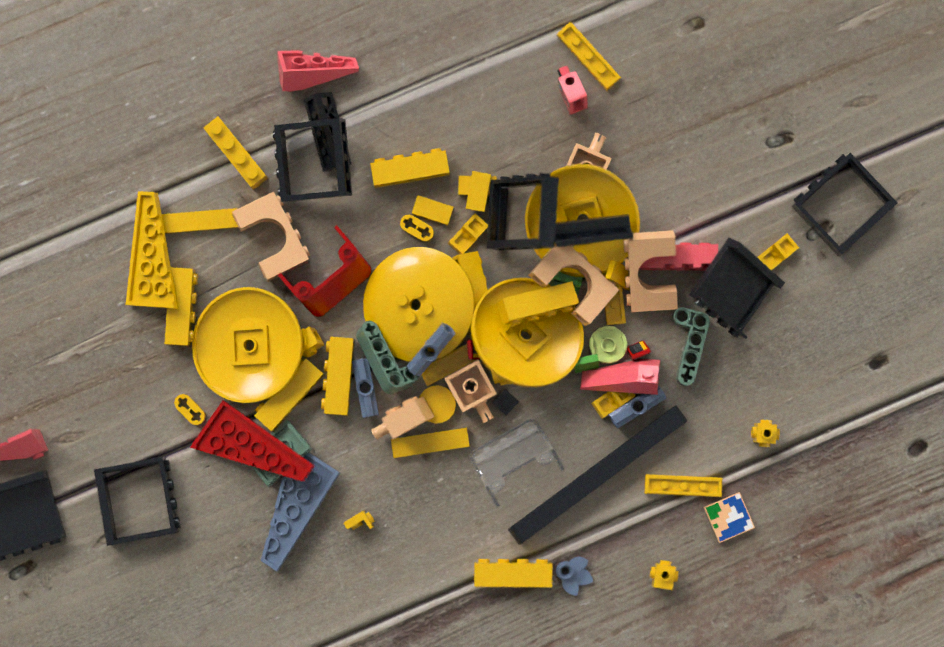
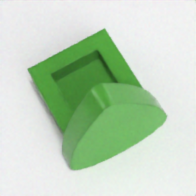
M598 355L580 357L574 366L575 373L599 368Z

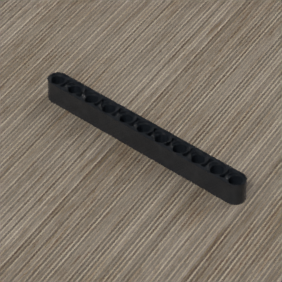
M675 405L512 525L508 531L518 545H521L688 420L677 405Z

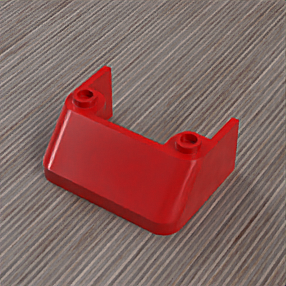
M337 225L334 229L346 242L338 251L339 258L344 265L314 289L309 282L301 281L293 287L281 272L278 274L297 299L315 317H322L367 280L372 273L370 264Z

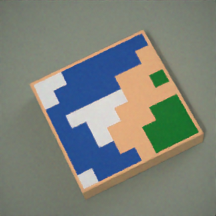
M740 492L704 507L719 543L755 528Z

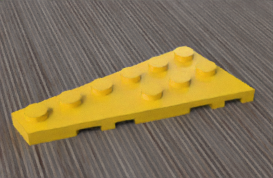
M138 191L125 305L178 309L159 195L156 192Z

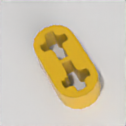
M405 215L401 218L400 226L406 233L423 242H428L433 238L434 230L427 223L412 215ZM412 219V224L417 227L414 229L409 226L407 229L405 228L404 221ZM428 228L430 236L422 238V233L418 229L426 230Z
M181 394L175 398L174 405L176 409L191 424L201 425L204 423L206 413L190 396ZM187 398L188 401L186 403L190 408L180 407L181 402L179 400ZM190 411L200 412L201 420L193 421L194 415Z

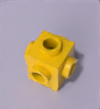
M307 327L306 329H301L303 339L302 356L311 357L317 353L316 350L324 346V343L316 329Z
M760 420V423H754V427L751 429V438H753V442L759 443V447H770V444H776V440H779L780 429H777L776 424H772V420ZM765 430H769V437L764 436Z
M660 560V563H655L654 567L651 566L650 578H653L651 586L673 590V584L678 580L679 571L676 570L675 566L671 565V561ZM666 571V576L662 577V573Z

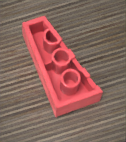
M687 242L680 243V245H676L675 256L649 258L642 263L639 270L706 271L718 253V244L699 243L691 245V243Z

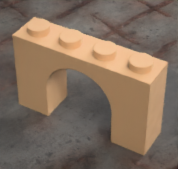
M274 192L232 211V216L241 232L261 222H272L277 224L285 234L286 243L283 249L258 264L266 282L279 277L278 274L280 272L285 274L308 263V256H310L307 247H302L299 241L301 236L298 230H293L290 224L293 221L289 213H285L281 207L284 205L281 202V197L279 195L276 196Z
M674 231L633 233V238L624 240V252H628V258L624 259L625 270H629V276H625L626 288L630 289V294H626L627 306L631 307V312L678 309L675 284L648 285L638 277V270L647 259L676 255Z
M573 245L551 248L528 276L543 288L562 268H574L581 272L587 282V293L571 314L584 326H587L596 318L619 289L615 287L616 283L609 281L601 274L602 271L597 266H592L584 254L576 252L573 249Z

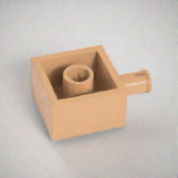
M595 133L589 148L576 143L566 166L589 164L607 170L612 158L599 153L606 137L602 135L600 141L597 142L600 134Z
M479 360L444 378L462 412L476 408L483 423L488 421L485 413L489 420L494 418L486 402L487 399L497 395ZM469 381L471 384H476V386H474L473 392H471L470 389H465V387H467V382Z
M415 396L402 402L403 407L399 405L385 412L387 416L382 418L384 423L371 429L374 437L378 440L390 433L394 439L432 419L434 415L425 398H417Z

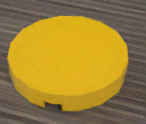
M439 385L430 386L419 396V398H425L434 415L428 422L435 424L443 423L454 414L456 408L455 398L446 387Z

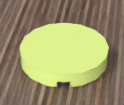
M604 326L598 328L592 334L589 340V349L591 355H598L599 362L612 364L618 362L626 353L627 340L623 332L618 328Z

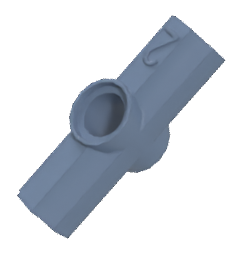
M444 323L438 327L407 365L412 374L419 377L455 335L453 328ZM427 347H432L435 352H429Z
M367 358L352 361L362 417L377 416L379 411L370 364ZM362 384H370L371 389L368 393L361 392L360 387Z
M658 385V395L641 394L608 415L618 429L665 400L666 396ZM635 401H639L642 404L640 412H636L633 409Z

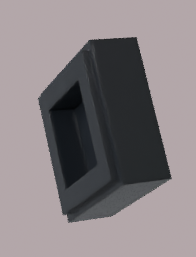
M505 389L492 403L506 416L519 401Z

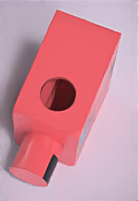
M568 66L559 68L557 70L560 76L558 78V87L569 114L571 115L586 109L587 94L577 72L573 71L570 73Z

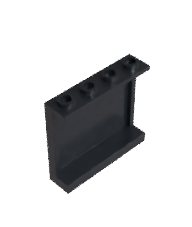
M728 237L689 295L695 299L693 302L695 305L702 309L705 308L707 315L714 319L716 317L718 319L717 323L720 326L728 328L729 334L736 338L740 336L747 339L742 330L772 287L775 286L781 289L785 282L741 242Z
M47 470L0 484V561L6 560L5 556L13 554V557L25 554L24 550L31 548L32 551L43 548L42 544L50 542V545L62 542L61 538L66 537Z

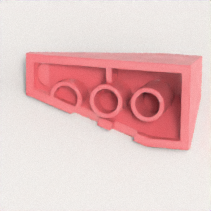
M297 50L277 51L282 91L294 92L359 72L356 58L336 55L326 58L320 56V53H314L313 56L303 55V51Z
M637 359L582 371L580 389L658 395L661 360Z
M40 429L27 430L7 439L8 443H1L0 461L28 458L36 460L43 457L44 452L49 450Z

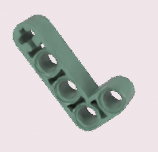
M681 307L673 312L672 320L676 325L688 328L676 380L678 384L688 386L694 382L710 319L703 312ZM678 312L686 314L684 322L677 319ZM697 317H702L705 320L703 327L696 325L695 320ZM692 335H697L700 338L698 345L691 343ZM688 353L695 356L693 364H689L686 361ZM683 365L689 368L693 367V370L690 369L687 373L690 380L683 382L684 378L681 375L686 373L687 368H683Z
M373 321L364 322L357 331L356 338L382 390L387 394H395L410 388L419 379V376L412 374L407 366L399 369L377 324Z

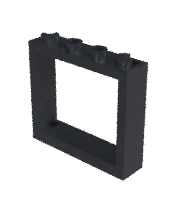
M335 118L274 125L273 139L276 141L274 155L278 163L276 175L279 179L278 195L281 197V202L352 196L346 119ZM333 126L338 190L291 195L285 131Z
M851 153L847 156L842 154L835 161L837 165L832 169L828 167L821 174L823 178L820 181L815 179L807 187L809 191L805 194L801 192L794 199L796 203L791 206L838 257L847 251L898 203ZM847 164L884 204L846 240L838 245L801 205Z
M539 173V176L536 174H526L525 177L512 175V178L500 176V180H491L487 249L508 251L555 248L559 178L551 177V173ZM541 186L538 238L505 240L508 188Z
M166 457L94 469L107 546L179 532L178 529L181 528V523L175 513L177 501L172 496L174 483L172 479H169L168 471H171V466ZM160 464L171 528L117 538L106 473Z

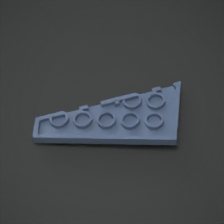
M309 452L304 458L315 465L307 479L303 482L284 476L281 481L274 516L271 519L269 535L266 539L261 558L263 563L275 571L280 570L340 475L339 471Z

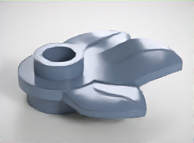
M574 557L569 562H560L556 567V574L562 580L564 590L571 595H578L579 585L593 582L591 574L584 569L588 564L587 559ZM564 567L569 569L568 574L562 573Z

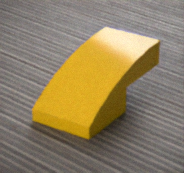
M475 213L448 244L459 254H464L488 228V224Z
M787 233L757 258L769 269L773 270L799 247Z
M608 391L591 404L601 419H603L636 395L634 393Z

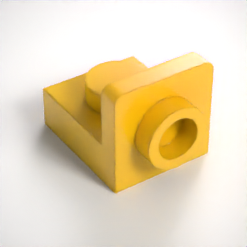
M363 510L346 520L344 525L347 529L352 528L355 530L363 525L361 521L365 520L367 526L371 529L374 527L372 523L375 520L370 512L366 513Z

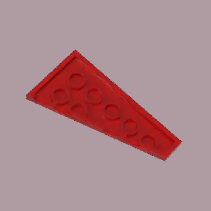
M222 400L190 446V448L303 482L315 467L307 459L224 400Z

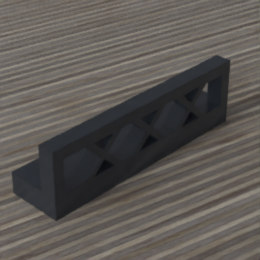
M332 92L315 93L303 99L309 121L326 120L328 115L332 119L339 118ZM322 98H327L328 108L323 105ZM333 126L311 128L323 172L335 169V148L332 138Z
M629 214L556 222L555 247L633 238Z

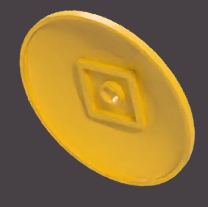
M589 164L568 165L551 172V177L559 178L556 222L578 220V216L581 214L587 215L588 219L629 214L630 229L633 233H639L640 213L636 199L629 187L618 176L604 168ZM541 186L535 187L526 206L525 229L528 239L538 238ZM627 239L573 245V249L576 252L584 254L592 266L595 265L602 271L601 274L607 273L610 260L622 263L628 257V252H624V240ZM551 248L533 250L542 259ZM562 268L559 270L566 275L584 277L581 272L574 268Z
M426 247L406 248L384 259L371 274L363 299L365 322L373 321L376 323L392 355L408 362L414 358L442 323L452 327L455 335L435 360L451 353L467 336L471 328V320L475 309L473 287L464 269L449 255ZM415 299H418L421 303L418 310L412 308V302ZM427 347L429 352H435L432 347Z
M512 278L492 286L478 301L471 320V336L474 347L488 369L509 383L523 387H543L553 384L564 378L574 368L581 356L584 344L582 323L571 314L573 311L567 313L558 311L556 315L551 317L542 315L535 321L528 322V319L522 320L521 324L510 326V324L503 325L497 302L502 298L543 289L532 278ZM521 332H527L530 339H524L521 336Z
M253 287L232 289L211 301L203 310L195 325L192 342L194 364L204 383L219 396L240 403L263 401L284 389L298 369L303 350L301 328L292 309L277 295L267 290ZM249 340L254 342V348L251 351L246 348Z

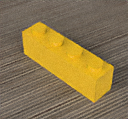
M219 116L203 127L253 190L268 179Z
M436 148L426 154L419 151L411 153L412 156L408 157L396 155L391 160H385V158L375 159L373 163H370L374 187L379 188L449 176L446 150L442 151L441 148Z
M478 251L452 257L464 269L470 279L475 296V307L483 294L488 290L487 280L482 269V259Z
M171 267L178 309L167 308L164 343L166 345L191 346V342H193L194 331H192V323H195L196 313L193 312V304L197 302V293H194V286L198 284V274L195 273L196 270Z
M572 281L502 298L497 302L503 325L510 324V326L521 324V321L528 319V322L535 321L542 315L551 317L556 315L558 311L567 313L573 311V307L579 304Z
M330 337V341H326V352H329V358L325 360L324 371H327V379H323V390L326 391V395L321 401V410H324V414L349 415L354 338Z
M301 359L291 381L279 393L270 397L265 404L262 402L255 409L257 413L254 416L270 431H274L325 374L308 359L304 361Z
M481 558L478 559V562H474V587H552V563H548V559H536V562H529V559H517V562H509V559H498V562H490V559Z

